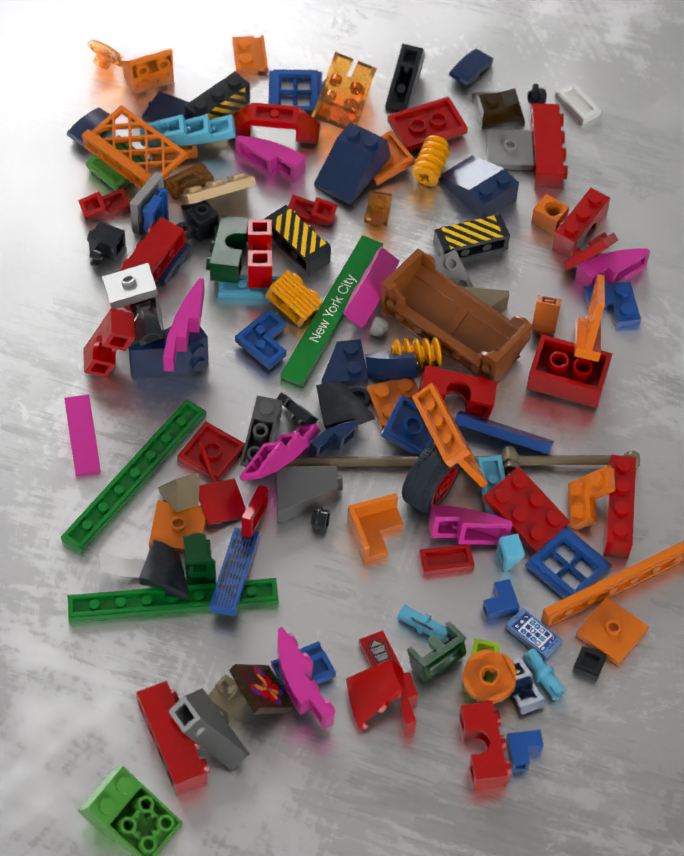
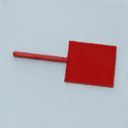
M199 441L198 445L212 482L199 485V501L207 524L212 525L242 519L246 508L235 478L216 481L202 441Z

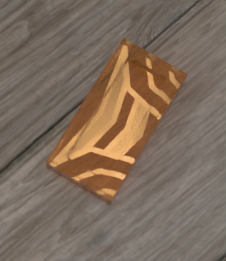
M201 162L165 179L164 188L168 190L170 196L176 201L179 199L178 195L184 194V189L194 186H202L203 188L206 186L205 183L214 181V176Z

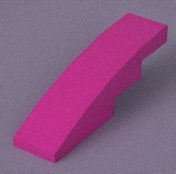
M382 246L375 253L370 266L364 271L360 283L354 288L343 313L361 328L365 326L381 299V284L396 270L400 261Z
M204 278L197 280L175 315L163 355L164 371L174 372L177 351L187 352L189 332H200L205 294Z
M317 424L297 426L293 433L281 434L276 442L264 443L239 478L241 481L261 479L280 470L299 456L321 430Z

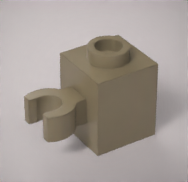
M226 674L220 678L208 695L227 723L232 720L246 703V699L235 680Z

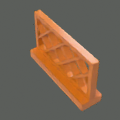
M122 105L114 110L92 132L87 129L82 134L85 149L139 189L152 176L149 173V168L162 167L160 174L163 175L164 180L188 158L186 151ZM121 114L128 118V123L115 124V120ZM142 128L145 130V135L132 136V129ZM128 129L129 136L116 137L115 130ZM112 130V138H102L99 136L103 131ZM159 140L161 147L148 148V141ZM145 141L144 149H132V142ZM129 142V150L116 149V143ZM175 152L179 155L175 160H165V153ZM162 153V161L149 162V154ZM145 155L146 162L135 163L132 160V156Z
M597 274L586 318L577 317L575 324L574 356L599 362L601 355L600 321L605 306L604 275Z
M430 383L412 396L444 462L449 468L458 463L483 488L488 483L458 425L455 424V419L450 414L437 387Z

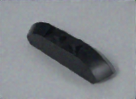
M154 297L134 303V324L140 345L143 346L165 338L162 311L157 298Z

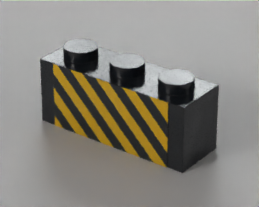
M234 71L185 105V120L206 114L212 120L235 113L250 102V83Z
M284 205L264 218L272 219V241L308 276L330 263V244L325 239L319 237L313 227L307 225L296 211H292L287 205Z
M501 214L435 229L433 245L438 257L456 249L462 261L508 250L510 233Z

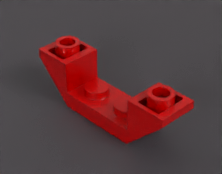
M253 102L232 114L235 120L236 136L251 137L252 126L296 130V142L318 144L320 123L297 106Z

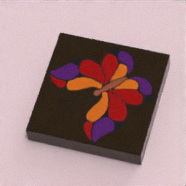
M234 664L229 669L254 714L289 713L294 708L269 665Z

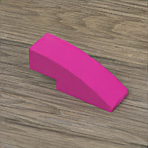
M237 136L235 138L236 154L270 176L275 171H278L294 182L305 172L306 156L289 147L255 137Z
M647 248L625 249L590 258L578 264L575 280L583 288L594 286L597 274L604 275V279L608 284L618 283L647 266L650 251Z
M89 394L66 397L64 400L76 476L101 473Z
M432 505L428 527L432 538H457L458 544L498 545L500 537L510 535L512 522L477 510Z

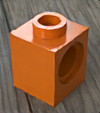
M546 194L534 207L531 223L555 236L556 230L568 216L569 206Z

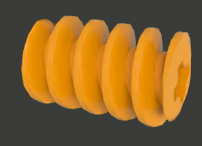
M429 136L424 140L421 151L412 168V175L416 181L425 186H435L438 183L441 172L450 155L447 140L439 136Z
M436 337L432 338L431 344L427 338H423L421 345L418 338H414L411 345L407 338L403 339L402 345L398 339L393 340L390 355L414 352L415 361L418 362L420 369L423 368L425 361L431 367L434 361H437L438 366L441 368V347Z

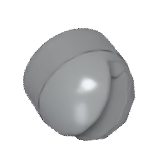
M376 316L371 326L370 334L376 337L385 336L389 329L388 322Z

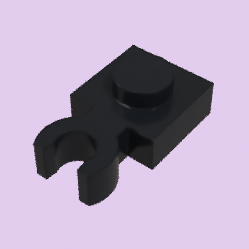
M281 392L276 398L282 400V406L293 414L291 419L299 425H304L305 423L316 424L319 420L286 394Z

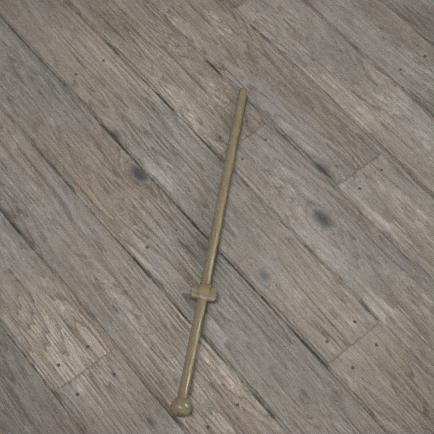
M511 446L503 448L502 454H500L504 472L507 475L518 466L609 465L611 455L519 456L516 449ZM630 450L624 455H620L636 457V469L640 466V454L637 451ZM419 456L296 457L284 467L413 466ZM474 456V458L476 459V458H478V457H486V456Z

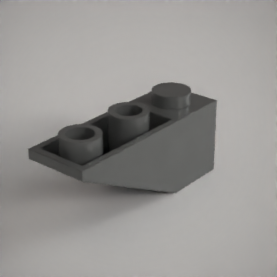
M257 395L240 466L247 467L264 443L275 441L283 412L282 400Z
M203 688L185 695L168 711L185 735L230 770L234 769L250 755Z

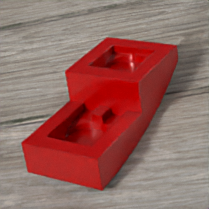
M124 188L104 196L99 191L78 200L86 220L109 218L131 211L130 201Z
M292 194L288 207L292 211H296L305 223L332 225L338 205L316 197L313 202Z
M410 672L404 673L405 691L400 695L399 704L400 720L405 736L415 733L417 722L412 708L417 706L418 693Z

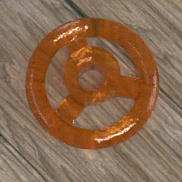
M90 39L88 41V47L96 53L93 62L97 66L105 70L109 69L111 63L122 67V60L126 59L122 54L98 40Z

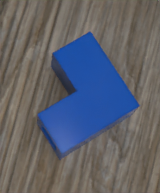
M510 579L494 582L493 592L495 597L483 601L482 608L487 622L516 615L520 608Z
M541 730L507 733L506 745L512 771L528 770L530 764L528 754L542 752L544 745Z

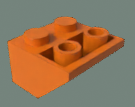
M163 48L122 60L123 76L132 94L174 82L173 51L171 48Z

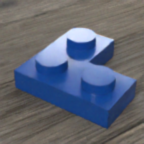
M631 282L605 284L604 309H612L616 327L640 325L641 317ZM594 286L584 287L583 294L587 308L590 304Z
M268 309L235 336V342L270 370L286 357V350L273 340L274 337L286 328V322Z

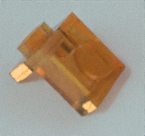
M376 191L369 192L364 223L370 224L373 227L387 226L392 194Z

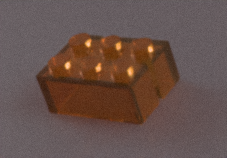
M335 52L327 69L311 117L341 129H345L350 122L357 125L377 68L358 61L351 77H348L347 74L354 59Z

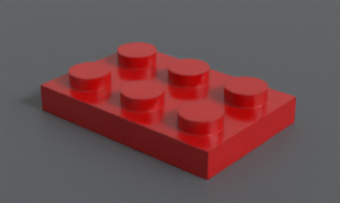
M449 96L390 114L387 120L396 137L409 152L421 149L424 140L429 136H439L449 140L465 135L468 132L466 123Z
M519 466L482 498L497 516L512 522L511 531L519 535L520 541L533 555L571 522Z

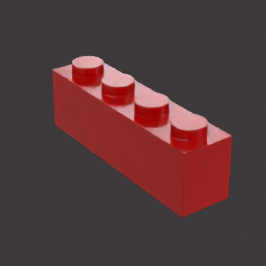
M532 103L530 127L533 145L534 188H562L563 179H567L568 166L563 163V161H566V148H562V144L565 143V131L561 130V127L564 125V114L560 113L559 104Z
M160 217L156 223L149 227L145 238L136 244L134 252L129 259L127 258L123 261L119 271L149 263L154 282L156 283L168 264L187 242L184 229ZM134 304L124 306L123 308L133 313Z
M611 455L608 466L614 469L616 491L607 494L605 500L603 557L628 559L633 545L636 457Z
M167 681L137 691V704L175 795L178 796L207 785L206 774L210 773L206 759L204 757L200 759L198 755L199 745L183 733L168 712L180 701L175 688L170 689Z

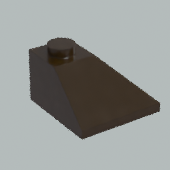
M515 88L472 93L481 129L525 124Z

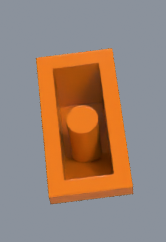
M538 295L532 322V330H536L535 334L550 336V333L555 334L562 299Z

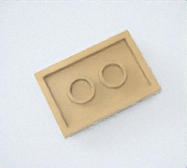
M239 173L228 176L227 182H224V179L205 183L206 188L203 189L202 186L184 189V194L178 195L180 204H192L256 185L254 176L246 177V173Z

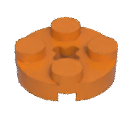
M489 649L481 650L468 659L463 671V684L467 693L477 700L478 703L493 701V704L499 703L508 698L515 689L516 668L507 655ZM484 672L496 673L497 676L494 678V682L484 681Z

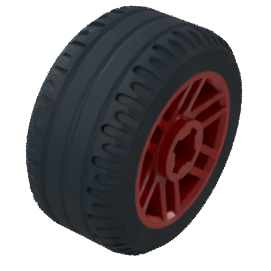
M436 444L427 447L417 458L402 487L403 500L423 513L431 512V506L440 505L450 492L458 477L461 466L456 463L449 468L444 462Z

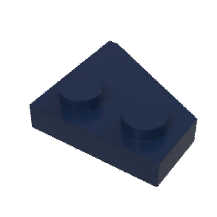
M361 339L337 341L321 384L329 382L344 383L346 386L368 384V374Z

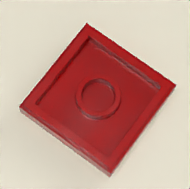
M205 421L177 455V461L210 479L198 442L202 441L216 481H222L242 456L245 443Z

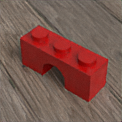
M590 187L556 230L552 250L570 258L568 253L579 247L582 248L589 229L593 228L596 230L607 216L610 197Z
M248 219V288H269L272 285V219Z
M112 308L109 310L83 348L84 373L102 377L109 375L116 365V351H126L135 338L134 313Z
M425 366L420 380L419 391L433 383L443 400L446 395H458L465 402V412L489 419L495 403L497 381L489 380L485 377L467 375L463 372H453L437 366Z
M493 701L461 705L459 721L463 740H477L482 742L487 748L485 752L472 754L470 757L469 770L474 791L506 787L508 777L512 776L510 760H505L504 756L506 740L505 736L499 733L498 727L501 726L499 710L495 711Z

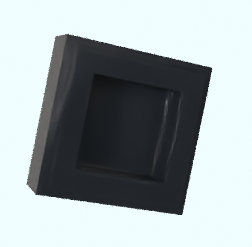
M582 646L572 671L597 681L607 655Z

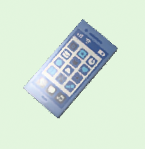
M524 608L511 618L505 626V629L528 648L536 649L544 661L563 641Z

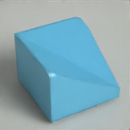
M518 534L503 536L499 539L497 553L505 572L515 566L525 555Z

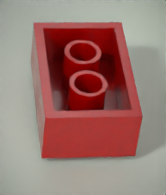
M542 334L529 372L526 389L597 408L613 353L601 350L599 362L575 357V343Z

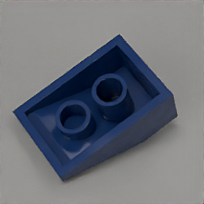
M350 122L337 137L314 182V187L351 205L391 158L387 139Z
M473 155L448 169L439 177V181L478 219L492 216L517 200L519 182L504 168Z
M201 326L199 333L189 332L187 352L177 351L174 372L164 371L163 363L164 350L171 327L164 330L165 338L143 346L138 342L128 347L132 378L189 375L204 369L205 366L209 365L208 336Z

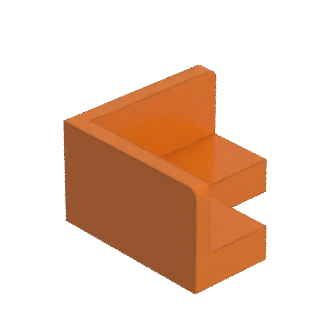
M396 493L348 506L347 523L363 564L388 557V550L382 535L402 530L404 527L397 508L398 496Z

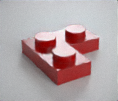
M604 232L588 242L589 247L583 251L579 247L568 253L570 258L563 263L567 270H570L609 248L618 241V238L614 232L608 236Z

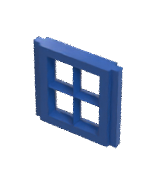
M273 69V71H269V104L281 105V95H292L293 106L301 108L310 116L322 115V72L318 70ZM281 79L293 80V89H281ZM298 80H310V90H298ZM298 96H310V106H298Z
M568 527L563 528L525 563V566L563 599L597 583L612 568L611 563ZM563 542L577 553L569 562L555 551ZM550 553L565 565L556 574L542 563ZM581 557L596 569L587 578L572 566ZM568 569L583 580L575 589L571 588L560 578Z

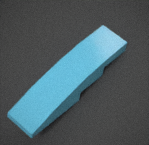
M182 114L147 123L177 146L204 144L236 138L235 120L232 114L212 120L209 119L207 114L185 120ZM140 128V135H145V130ZM159 140L148 141V146H161V142ZM140 141L141 145L145 146V141Z

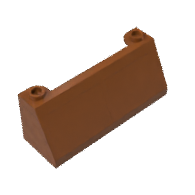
M418 248L381 284V313L419 339L427 338L430 344L432 338L436 337L439 341L442 355L471 375L497 381V385L531 338L533 325L526 318L514 316L511 320L438 272L434 258L429 253H424Z

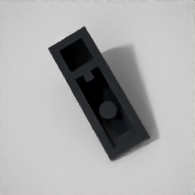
M402 43L385 108L395 111H403L409 108L424 63V48Z

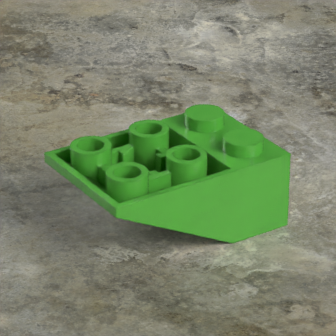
M124 766L112 769L78 809V812L97 830L134 856H156L183 823Z

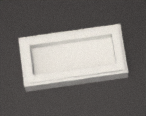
M574 83L556 91L555 97L582 125L600 116L601 110Z

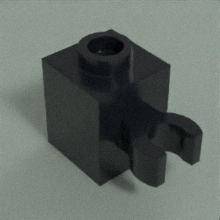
M203 200L187 209L186 222H180L177 226L186 231L187 241L194 235L199 242H202L214 235L215 224H219V214L206 200Z
M99 221L96 227L89 231L87 236L90 249L89 257L93 258L90 265L99 268L104 258L115 262L126 245L125 231Z

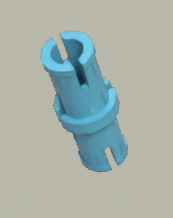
M403 605L397 616L398 620L416 628L420 634L435 635L445 643L448 638L445 626L432 620L429 614L423 615L407 605Z
M531 649L527 652L529 656L524 655L522 660L534 673L536 682L543 685L553 701L561 698L562 695L560 693L565 694L567 692L566 688L563 687L554 675L552 666H547L538 654V651Z

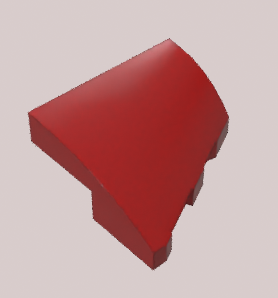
M392 659L346 678L351 708L360 730L368 727L366 721L377 711L383 713L388 708L389 703L397 699L405 691L403 668Z

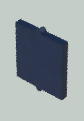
M158 91L154 99L148 102V107L143 113L142 119L155 122L182 114L185 118V105L189 102Z

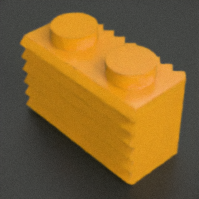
M286 270L269 287L265 294V297L290 318L294 324H297V327H301L323 303L315 290H309L303 284L301 277L296 273H291L289 270Z

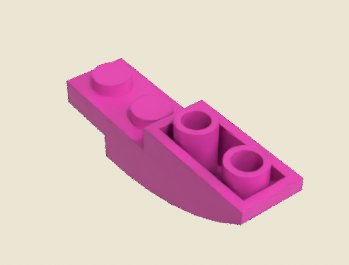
M280 627L277 637V656L285 689L299 714L302 715L310 710L323 729L326 730L334 725L335 708L328 699H323L319 693L320 689L317 683L312 679V667L314 665L307 653L303 654L300 651L298 642L292 633L288 634L283 627Z

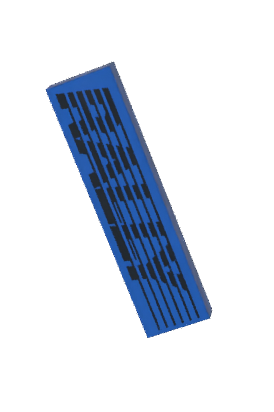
M461 410L456 414L454 420L457 425L545 454L551 451L554 443L553 440Z
M234 527L209 605L210 612L231 616L236 615L259 541V531H254L252 537L246 538L241 536L242 528Z

